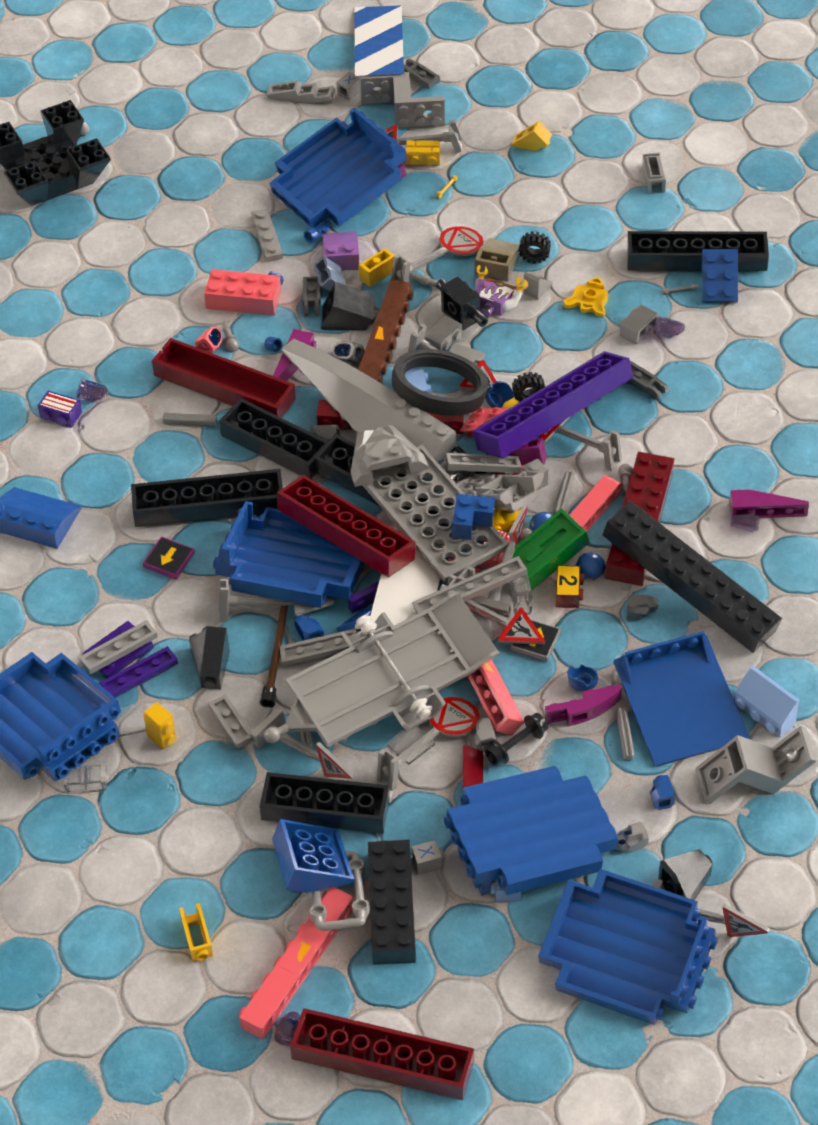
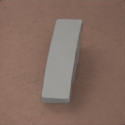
M297 80L270 84L266 96L267 98L299 103L333 101L335 88L334 86L318 88L317 83L301 85L300 81Z

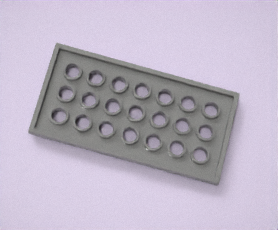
M420 445L416 448L424 454L428 464L427 470L410 473L406 462L372 470L373 483L365 484L363 487L401 532L415 541L417 551L446 583L450 573L459 576L468 566L474 568L505 551L509 544L493 526L473 525L475 531H472L471 540H452L450 538L452 536L457 494L465 493L424 446ZM401 473L405 474L406 476L398 477L397 474ZM426 477H427V478H431L432 480H431V481H424L423 478H426ZM384 481H385V482H389L390 484H389V485H382L381 482H384ZM408 486H415L416 489L411 490V489H408L407 487H408ZM439 490L443 492L440 494H436L433 491ZM397 494L401 496L398 498H394L391 495ZM423 498L427 499V501L420 502L418 501V499ZM446 502L453 503L454 505L446 506L444 504ZM402 507H411V509L403 510ZM432 510V511H437L438 513L435 514V515H432V514H430V513H428V512ZM414 519H419V520L421 519L422 522H420V523H415V522H413V520H414ZM444 523L448 524L449 526L441 527L439 524ZM426 531H428V532H432L433 534L430 535V536H427V535H424L423 533L426 532ZM482 540L486 541L487 543L479 544L477 543V541ZM439 544L443 545L444 547L436 548L434 547V545ZM465 548L470 549L471 551L468 553H464L461 550ZM451 557V558H454L455 560H453V561H447V560H445V558Z

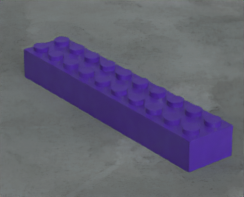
M603 351L473 430L477 450L498 458L507 457L513 451L522 448L526 443L535 440L537 436L548 432L550 428L561 424L563 420L574 416L576 412L587 408L589 404L600 400L602 396L614 391L615 388L624 385L633 378L630 359Z

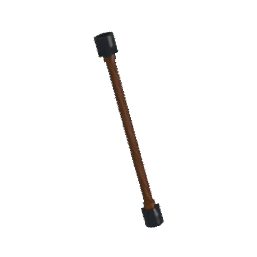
M281 605L268 681L266 686L263 687L260 697V705L263 707L272 708L276 704L277 689L275 688V680L289 605Z

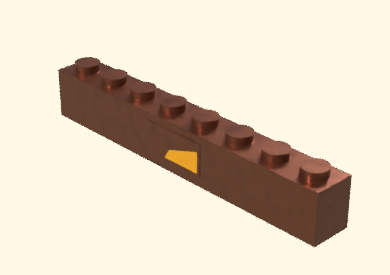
M390 280L358 368L359 371L383 384V375L387 374V363L391 362L392 350L396 348V338L400 337V326L404 325L405 312L408 313L409 301L413 300L414 290H411V282Z

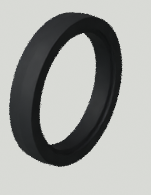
M436 349L409 351L397 359L392 371V386L397 395L411 406L428 413L444 416L466 415L478 410L487 395L488 380L484 372L470 360L451 352ZM416 367L446 369L467 379L473 385L475 392L461 398L435 396L413 386L406 379L405 372Z

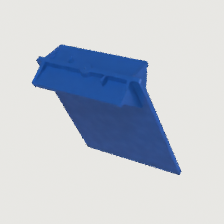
M704 631L624 652L620 658L614 659V666L655 767L718 750L737 735L750 739Z

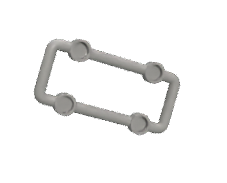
M354 851L345 852L347 858L351 859L349 864L354 876L356 899L352 903V910L357 918L325 922L327 911L326 907L321 903L320 890L313 891V906L309 909L310 919L315 923L318 930L328 931L359 927L366 922L370 907L369 902L364 899L362 885L365 865L364 861L359 859V855Z

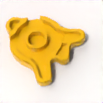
M595 277L587 281L585 285H577L573 295L563 301V307L570 309L578 306L581 313L593 312L598 317L605 316L604 306L608 300V291L604 289L602 279Z

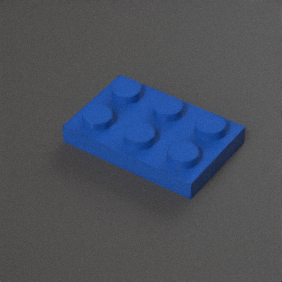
M738 249L702 250V302H738Z

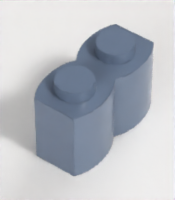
M324 256L315 262L314 270L318 275L320 286L330 291L335 282L346 285L344 277L341 276V267Z

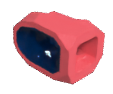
M218 327L205 330L197 338L195 347L213 353L222 342V332Z

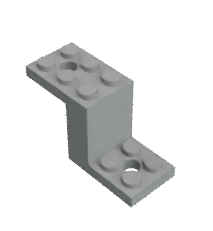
M404 72V74L360 76L362 104L394 103L395 123L398 128L445 126L444 96L411 98L409 72ZM375 87H380L381 89H380V90H374L373 88H375ZM427 110L432 111L431 113H428V114H427V113H424V112L427 111Z
M799 726L772 748L737 735L697 766L696 772L704 800L711 804L738 782L775 794L817 762L807 729Z

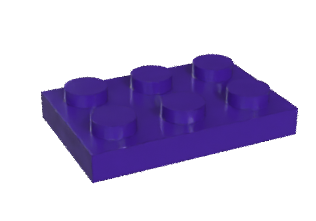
M126 621L82 654H86L135 626ZM148 642L98 671L106 679L115 675L152 649L153 642Z

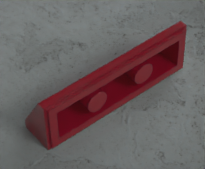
M463 745L464 788L483 783V751Z

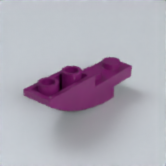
M620 684L595 690L590 689L582 692V699H573L568 702L553 703L545 706V720L547 724L566 720L569 727L594 719L607 712L621 700L622 686Z

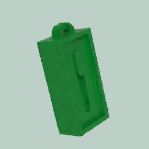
M561 508L515 546L512 559L519 556L528 574L512 582L516 584L523 582L532 591L558 570V566L564 565L590 543L587 532Z

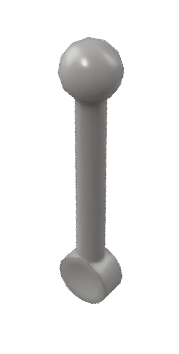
M693 283L690 286L671 289L663 288L662 294L667 295L669 292L688 289L696 290L698 285Z

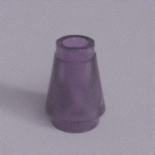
M755 514L732 515L730 525L731 527L753 532L758 531L760 519Z

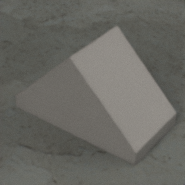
M525 272L524 280L528 282V287L524 289V294L539 300L553 282L539 275Z

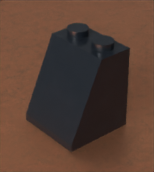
M335 282L322 306L321 329L366 331L375 320V315L373 314L376 307V302H374L375 294Z

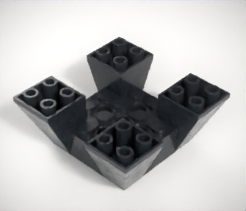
M71 100L40 110L47 136L23 144L10 122L0 124V164L7 170L4 171V175L16 194L31 206L93 184L111 161L110 156L97 138L77 145L84 118Z

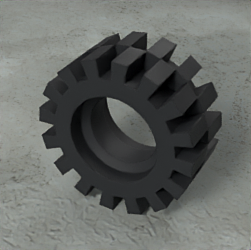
M531 231L530 234L527 232L525 236L521 237L518 252H520V257L523 256V260L527 259L529 263L533 261V264H536V261L538 263H542V260L546 261V258L549 257L551 241L548 236L545 237V234L539 235L540 232L534 234V231ZM529 246H537L540 249H533Z
M525 372L523 376L518 375V379L515 378L514 382H512L515 400L519 402L546 387L542 375H538L536 372L534 375L532 372L526 375Z

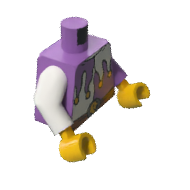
M480 265L476 268L479 277L476 278L474 291H477L480 295V310L484 316L489 317L491 313L501 316L518 305L522 295L521 291L528 287L526 280L520 285L522 279L518 277L515 281L518 287L487 277L484 280V276L488 274L487 267L485 266L484 272H480Z

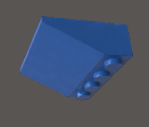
M14 487L0 497V533L58 549L82 507Z
M284 819L279 820L272 841L287 890L309 893L354 882V876L338 829Z

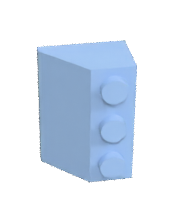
M752 665L735 691V704L737 708L749 714L753 720L764 725L769 732L781 737L796 724L799 699Z

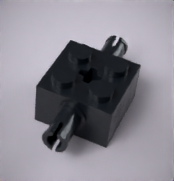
M458 276L448 282L444 279L437 281L436 288L441 291V311L448 317L461 323L462 330L475 323L480 327L488 323V318L480 312V295L477 291L471 289L465 281H462Z

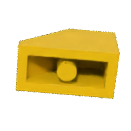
M537 121L517 133L511 145L521 149L538 151L549 145L552 134L540 121Z

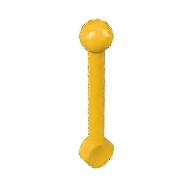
M453 175L447 185L437 192V198H441L447 188L457 181L456 175Z

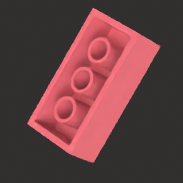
M211 269L204 292L206 309L275 315L281 293L280 276Z

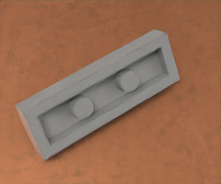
M226 694L208 702L209 709L236 749L254 741V738L250 736L251 731Z

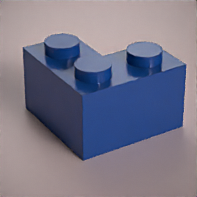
M457 494L452 522V538L471 540L473 525L492 527L495 498Z

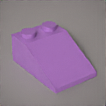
M357 231L323 233L324 257L338 264L342 271L359 270Z

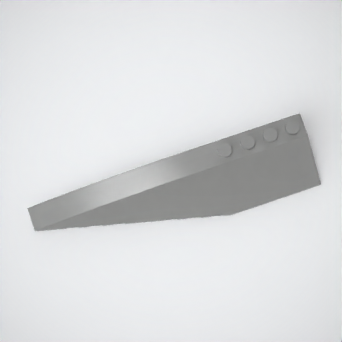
M295 339L281 349L285 356L299 368V371L306 375L309 382L316 386L318 392L333 409L340 413L342 419L350 424L354 432L359 434L362 431L375 430L379 427L384 428L392 425L415 447L423 445L437 462L456 446V431L425 411L411 406L404 399H401L397 393L347 363Z

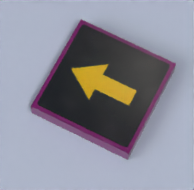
M161 536L144 560L143 567L177 580L195 554V549Z

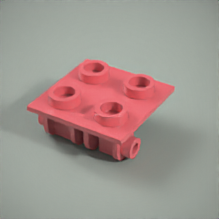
M480 407L472 412L460 432H465V435L470 438L474 437L473 430L503 413L507 408Z

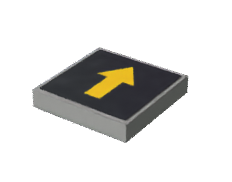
M531 620L544 638L545 644L512 643L510 651L547 662L561 634V628Z

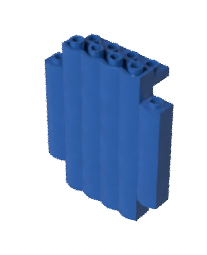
M355 107L349 111L352 123L347 125L336 117L275 162L277 172L280 175L269 183L272 193L311 228L319 225L328 217L336 225H342L402 180L401 171L397 166L406 160L405 149L403 146L398 145L394 138L388 136L385 130L380 127L378 128L373 120L366 118V115L362 111L359 112Z
M245 501L243 507L238 511L237 519L232 522L231 531L226 534L225 543L220 546L218 557L214 558L213 568H215L216 575L230 577L229 585H231L232 591L321 608L324 605L326 596L350 599L365 563L278 509L266 507L259 518L253 517V502Z
M31 652L0 673V758L24 780L34 777L40 769L54 781L65 778L72 769L82 766L87 758L97 755L104 746L114 743L120 736L117 724L113 721L121 713L119 702L63 653L45 663Z
M556 766L464 787L462 795H460L462 806L447 809L446 816L444 817L445 827L450 829L452 842L454 845H457L461 861L465 862L467 875L469 878L472 877L473 885L475 888H478L481 896L489 894L491 881L497 879L500 888L504 889L506 895H511L599 872L603 864L601 853L615 850L618 842L615 828L610 823L608 815L602 807L599 797L594 792L588 777L585 775L563 781L560 771Z
M600 869L593 887L568 879L539 952L538 959L539 963L560 969L555 983L556 991L655 1025L657 1019L661 1020L665 1008L662 1005L686 1014L689 1008L694 1009L697 996H694L697 988L701 989L704 977L701 975L704 969L708 970L711 957L708 955L711 949L715 950L718 937H715L716 929L707 926L708 918L700 916L701 910L698 909V901Z

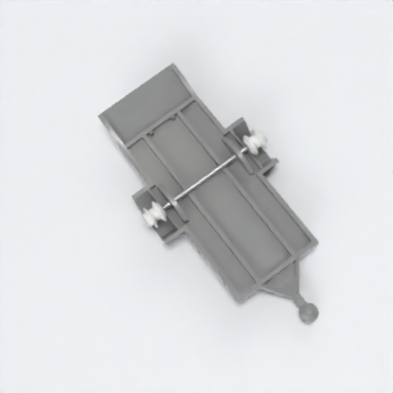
M457 591L447 595L429 609L396 625H393L385 612L381 613L372 624V617L364 615L356 621L357 624L355 625V629H361V631L351 636H348L345 632L341 633L350 648L286 679L285 683L295 697L286 724L278 728H267L264 732V738L268 743H276L280 735L288 731H317L326 747H329L341 740L345 742L348 736L370 725L376 726L378 721L392 714L396 716L402 727L408 731L434 718L446 704L438 692L439 690L472 674L500 653Z

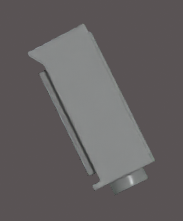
M660 152L643 154L642 168L648 194L652 193V183H661V191L665 192L666 178L660 159ZM650 167H657L658 175H652Z

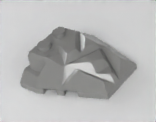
M388 425L384 428L379 427L375 430H366L357 434L350 472L356 487L373 483L372 470L406 462L409 472L415 473L427 470L428 464L424 454L394 426Z
M522 471L518 475H512V472H505V475H497V477H495V473L472 474L456 484L465 495L495 498V509L507 511V513H515L524 504L529 505L531 501L537 498L536 488L541 486L544 472Z

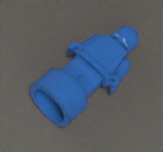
M326 221L304 231L305 240L313 243L318 239V236L329 231L332 223Z

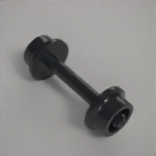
M539 713L526 715L524 717L526 728L502 745L496 740L490 741L489 746L485 749V755L489 762L494 766L508 763L509 756L507 751L530 734L537 739H541L544 736V732L548 730V724L544 717Z

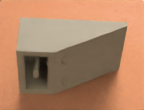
M489 238L480 247L475 258V275H478L476 270L478 265H480V272H484L486 266L488 274L484 277L509 281L519 257V244Z

